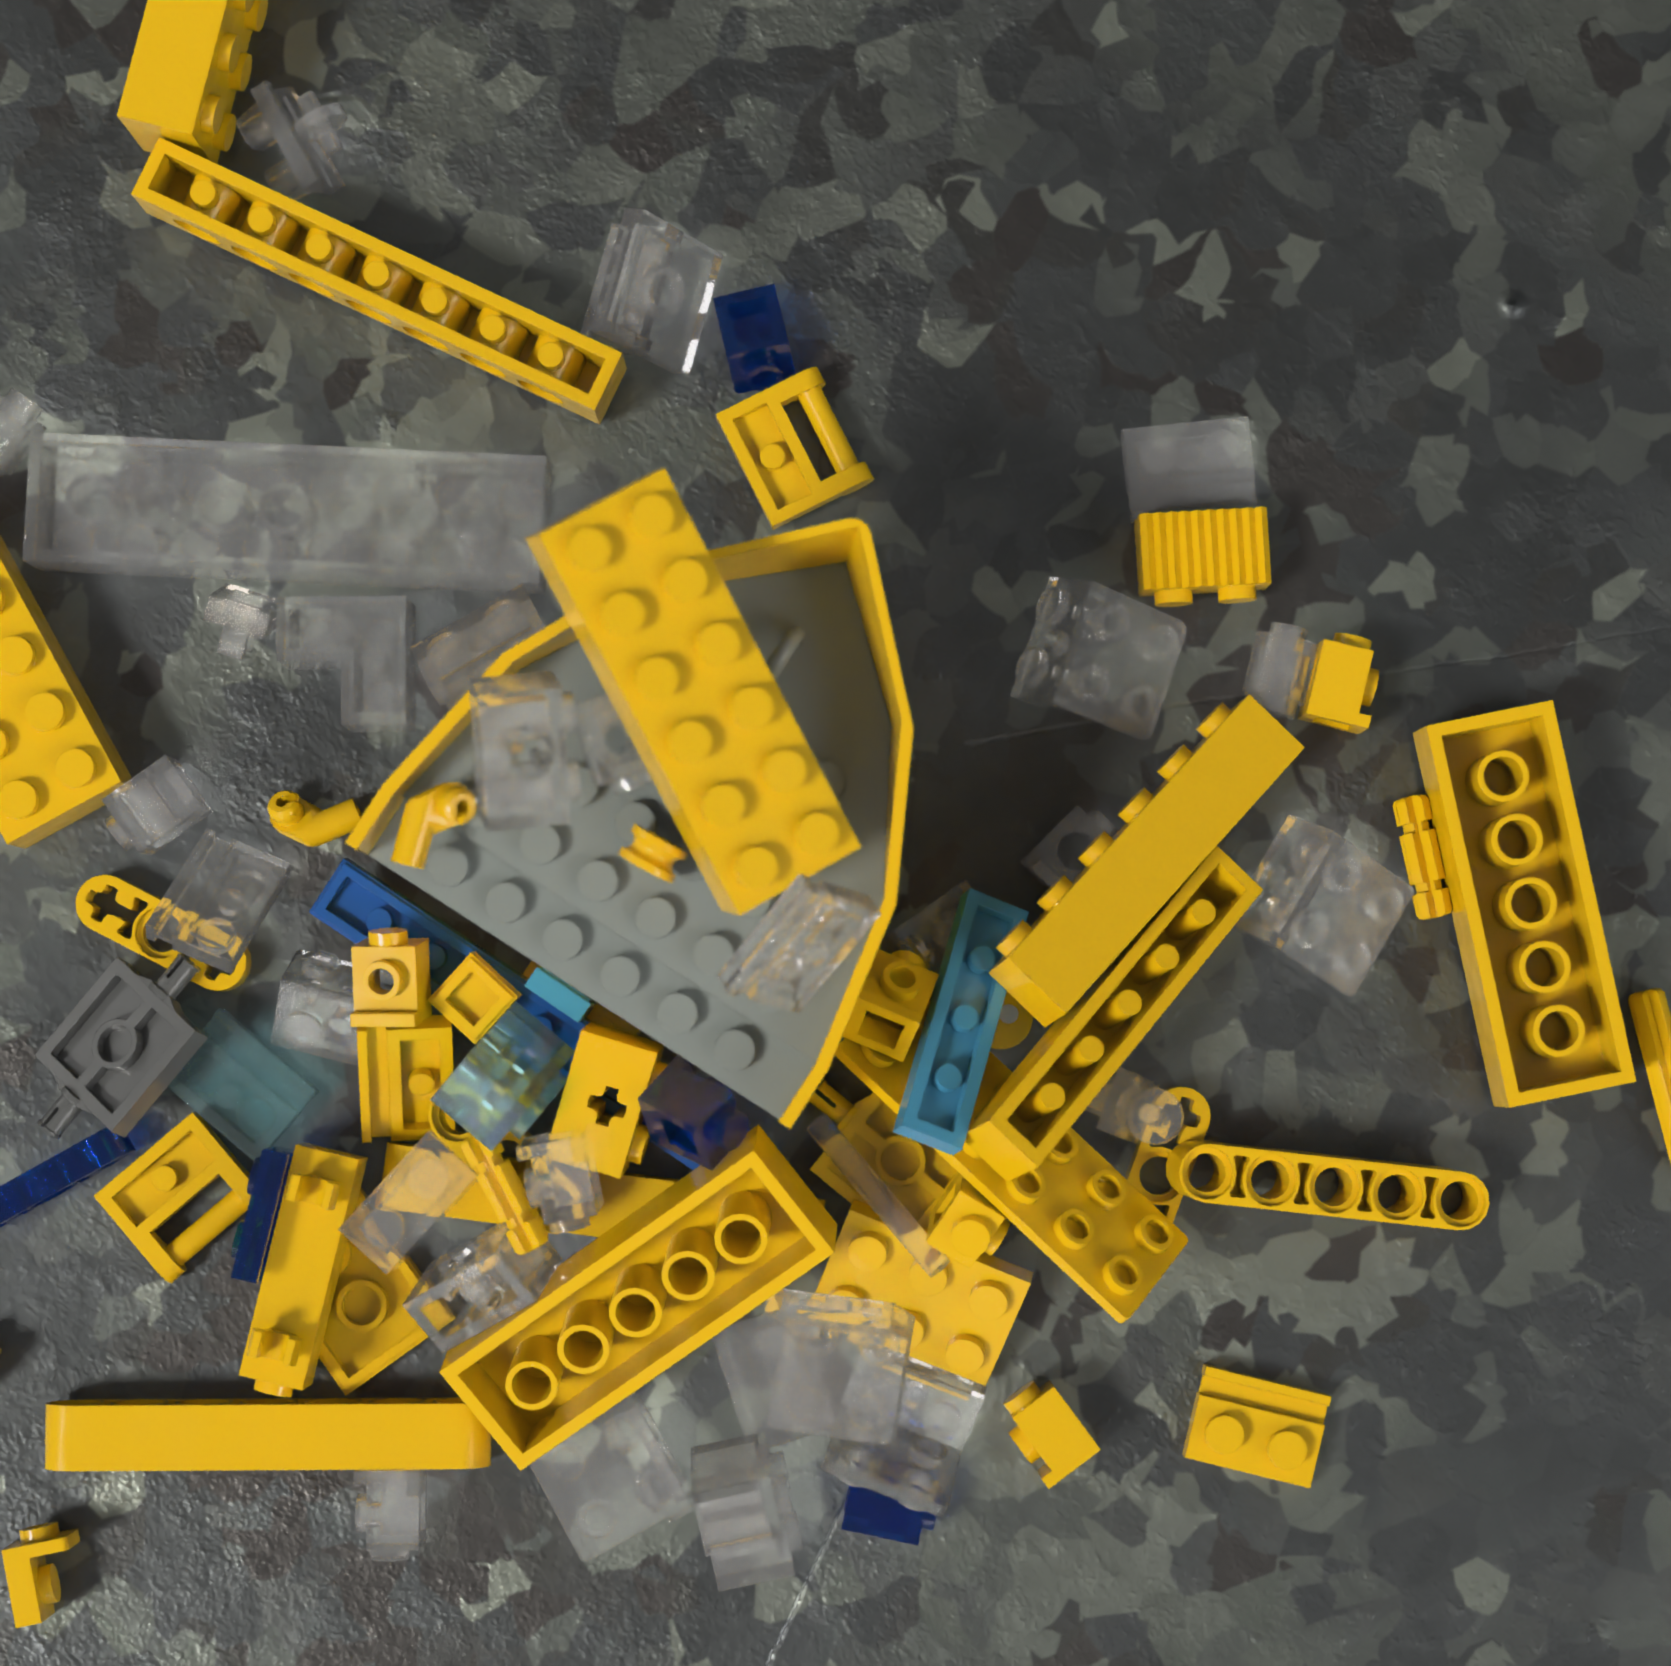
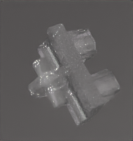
M263 81L250 90L256 103L236 120L240 133L253 150L263 152L275 143H278L285 156L284 159L265 171V180L270 189L293 200H298L312 192L332 195L346 186L330 155L339 152L343 148L336 134V131L345 124L348 118L343 106L339 103L321 106L314 91L306 92L298 97L293 87L288 86L274 89L269 81Z
M1121 1067L1118 1068L1115 1079L1110 1078L1084 1110L1100 1116L1096 1129L1138 1144L1139 1140L1153 1145L1168 1143L1178 1135L1184 1120L1182 1105L1175 1095L1165 1089L1158 1088L1159 1084Z

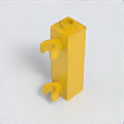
M310 1143L295 1145L239 1371V1376L256 1379L253 1388L256 1391L279 1397H292L294 1389L304 1390L313 1384L368 1157Z

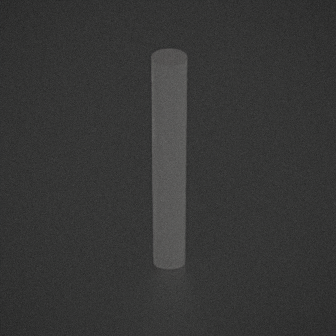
M826 1114L816 1118L806 1129L810 1136L928 1276L933 1277L941 1272L950 1262L948 1257L925 1243L926 1231Z

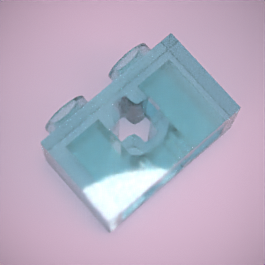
M515 1001L463 1059L430 1100L490 1151H493L509 1131L520 1139L564 1087L567 1078L559 1071L572 1057L575 1050Z

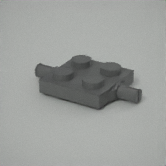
M179 952L176 959L155 982L145 978L130 963L116 957L34 1055L53 1073L58 1088L62 1093L43 1118L37 1122L39 1126L43 1127V1130L54 1138L60 1139L62 1133L77 1115L84 1110L94 1114L111 1132L124 1138L208 1039L184 1015L181 1005L176 999L195 974L201 970L193 961Z

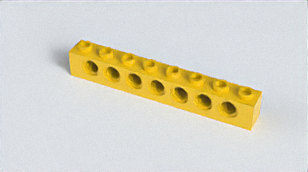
M158 138L131 193L144 211L151 216L599 425L627 370L622 352L163 138Z

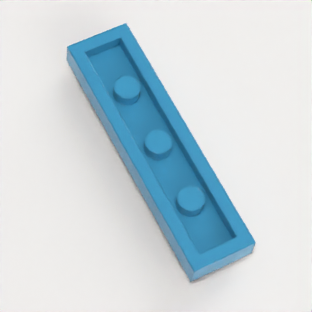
M971 888L961 895L938 973L939 976L934 987L894 1125V1133L950 1155H955L963 1149L1007 992L988 972L1003 957L995 947L1022 919L1026 922L1028 911Z

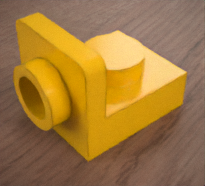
M58 1521L26 1527L19 1530L20 1540L1 1550L16 1628L42 1623L55 1613L54 1603L59 1602L61 1598L60 1580L56 1566L53 1563L46 1564L45 1555L69 1550L79 1543L78 1528L60 1532Z

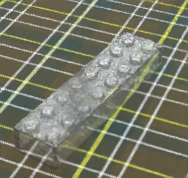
M30 432L22 560L40 571L546 594V578L525 538L549 526L552 468L546 456Z

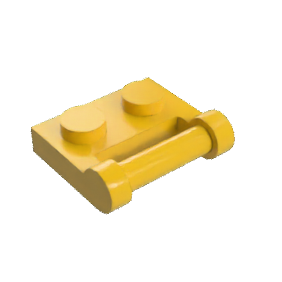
M817 366L805 369L716 414V419L772 530L841 496L853 493L874 480L865 461L859 463L822 391L826 383ZM793 401H800L836 474L820 481L783 406Z
M198 1112L189 1114L94 1195L95 1199L151 1266L169 1283H173L186 1272L185 1263L248 1209L256 1212L270 1200L269 1194L260 1182L243 1167ZM221 1176L232 1190L168 1245L163 1242L155 1231Z

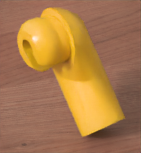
M443 782L411 797L404 808L390 861L424 869L433 835L458 824H466L474 817L477 811V800L472 791L459 782Z
M282 790L275 793L269 799L267 805L272 826L279 833L307 847H317L351 833L362 817V813L354 798L322 810L300 798L297 793L291 790Z

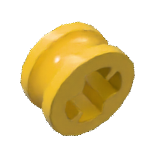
M634 823L630 830L634 835V840L629 846H621L618 855L650 874L673 883L676 875L673 873V865L678 860L685 861L689 853L664 837Z

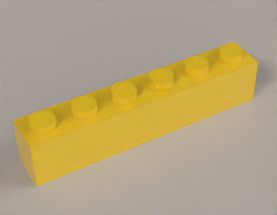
M1250 694L1231 709L1221 702L1196 728L1203 736V739L1192 751L1183 744L1157 770V773L1165 779L1152 794L1143 787L1120 810L1117 815L1125 824L1116 834L1111 837L1104 830L1078 856L1077 859L1085 867L1071 882L1065 875H1062L1037 901V904L1045 910L1031 926L1022 919L995 947L1003 957L988 973L1044 1027L1065 1015L1305 748Z
M1216 846L1073 1007L1052 1024L969 1124L965 1142L1007 1182L1038 1168L1263 889L1226 853Z

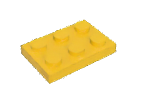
M853 1199L837 1237L835 1253L827 1261L805 1317L984 1390L1031 1285L1033 1272L993 1255L990 1256L985 1252L978 1257L972 1268L968 1269L925 1243L927 1228Z

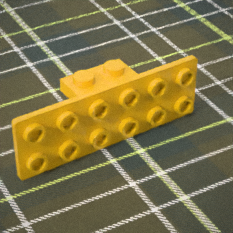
M932 996L929 999L920 1025L903 1062L847 1038H844L838 1045L834 1054L897 1115ZM872 1012L867 1014L871 1018L900 1030L903 1028V1025ZM992 1052L988 1056L970 1123L1012 1074V1071ZM1071 1127L1038 1168L1009 1182L1001 1177L966 1142H964L963 1149L955 1155H950L933 1148L1118 1323H1124L1134 1314L1188 1243L1187 1236Z

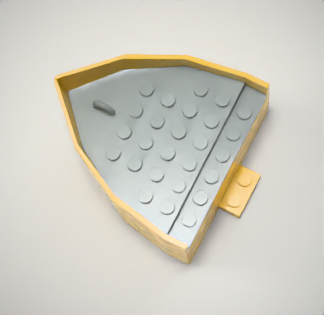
M856 518L842 519L707 551L861 848L740 916L722 911L566 615L503 652L383 783L345 841L349 846L371 856L531 959V962L522 974L528 979L536 967L542 966L596 1001V1005L587 1016L594 1023L637 1036L640 1031H643L778 1118L779 1122L789 1129L795 1123L830 1067L897 901L913 724L872 535L868 526ZM443 782H459L472 791L477 800V811L474 817L466 824H458L433 835L424 869L390 861L404 808L411 797ZM634 823L664 837L689 853L685 861L678 860L673 865V873L676 875L673 883L650 874L618 855L621 846L626 847L633 842L634 835L630 830Z

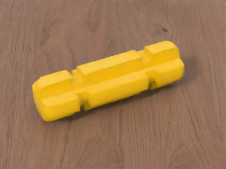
M1422 794L1400 798L1394 802L1393 811L1397 827H1403L1404 835L1399 836L1409 885H1415L1417 894L1412 895L1416 916L1422 920L1446 916L1452 911V903L1449 889L1443 888L1441 879L1446 878L1436 829H1430L1428 823L1429 820L1433 819L1429 798Z
M491 1128L483 1129L466 1138L461 1143V1149L471 1168L477 1166L480 1175L476 1176L500 1224L506 1222L509 1231L505 1234L515 1253L524 1255L544 1245L548 1241V1233L539 1216L533 1217L529 1209L534 1206L510 1160L504 1161L500 1153L505 1150L495 1131Z

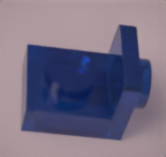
M774 284L713 298L736 393L741 394L754 390L762 391L795 375L790 345Z

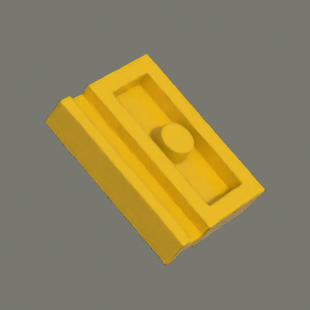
M431 1015L416 1027H357L362 1143H371L372 1137L391 1136V1141L439 1139L430 1127L428 1113L434 1097L445 1088L454 1086L452 1023L444 1015ZM454 1098L450 1100L445 1111L446 1121L453 1130H455Z
M1203 1364L1200 1386L1196 1393L1182 1455L1188 1459L1311 1488L1325 1427L1324 1420L1327 1407L1330 1406L1331 1396Z

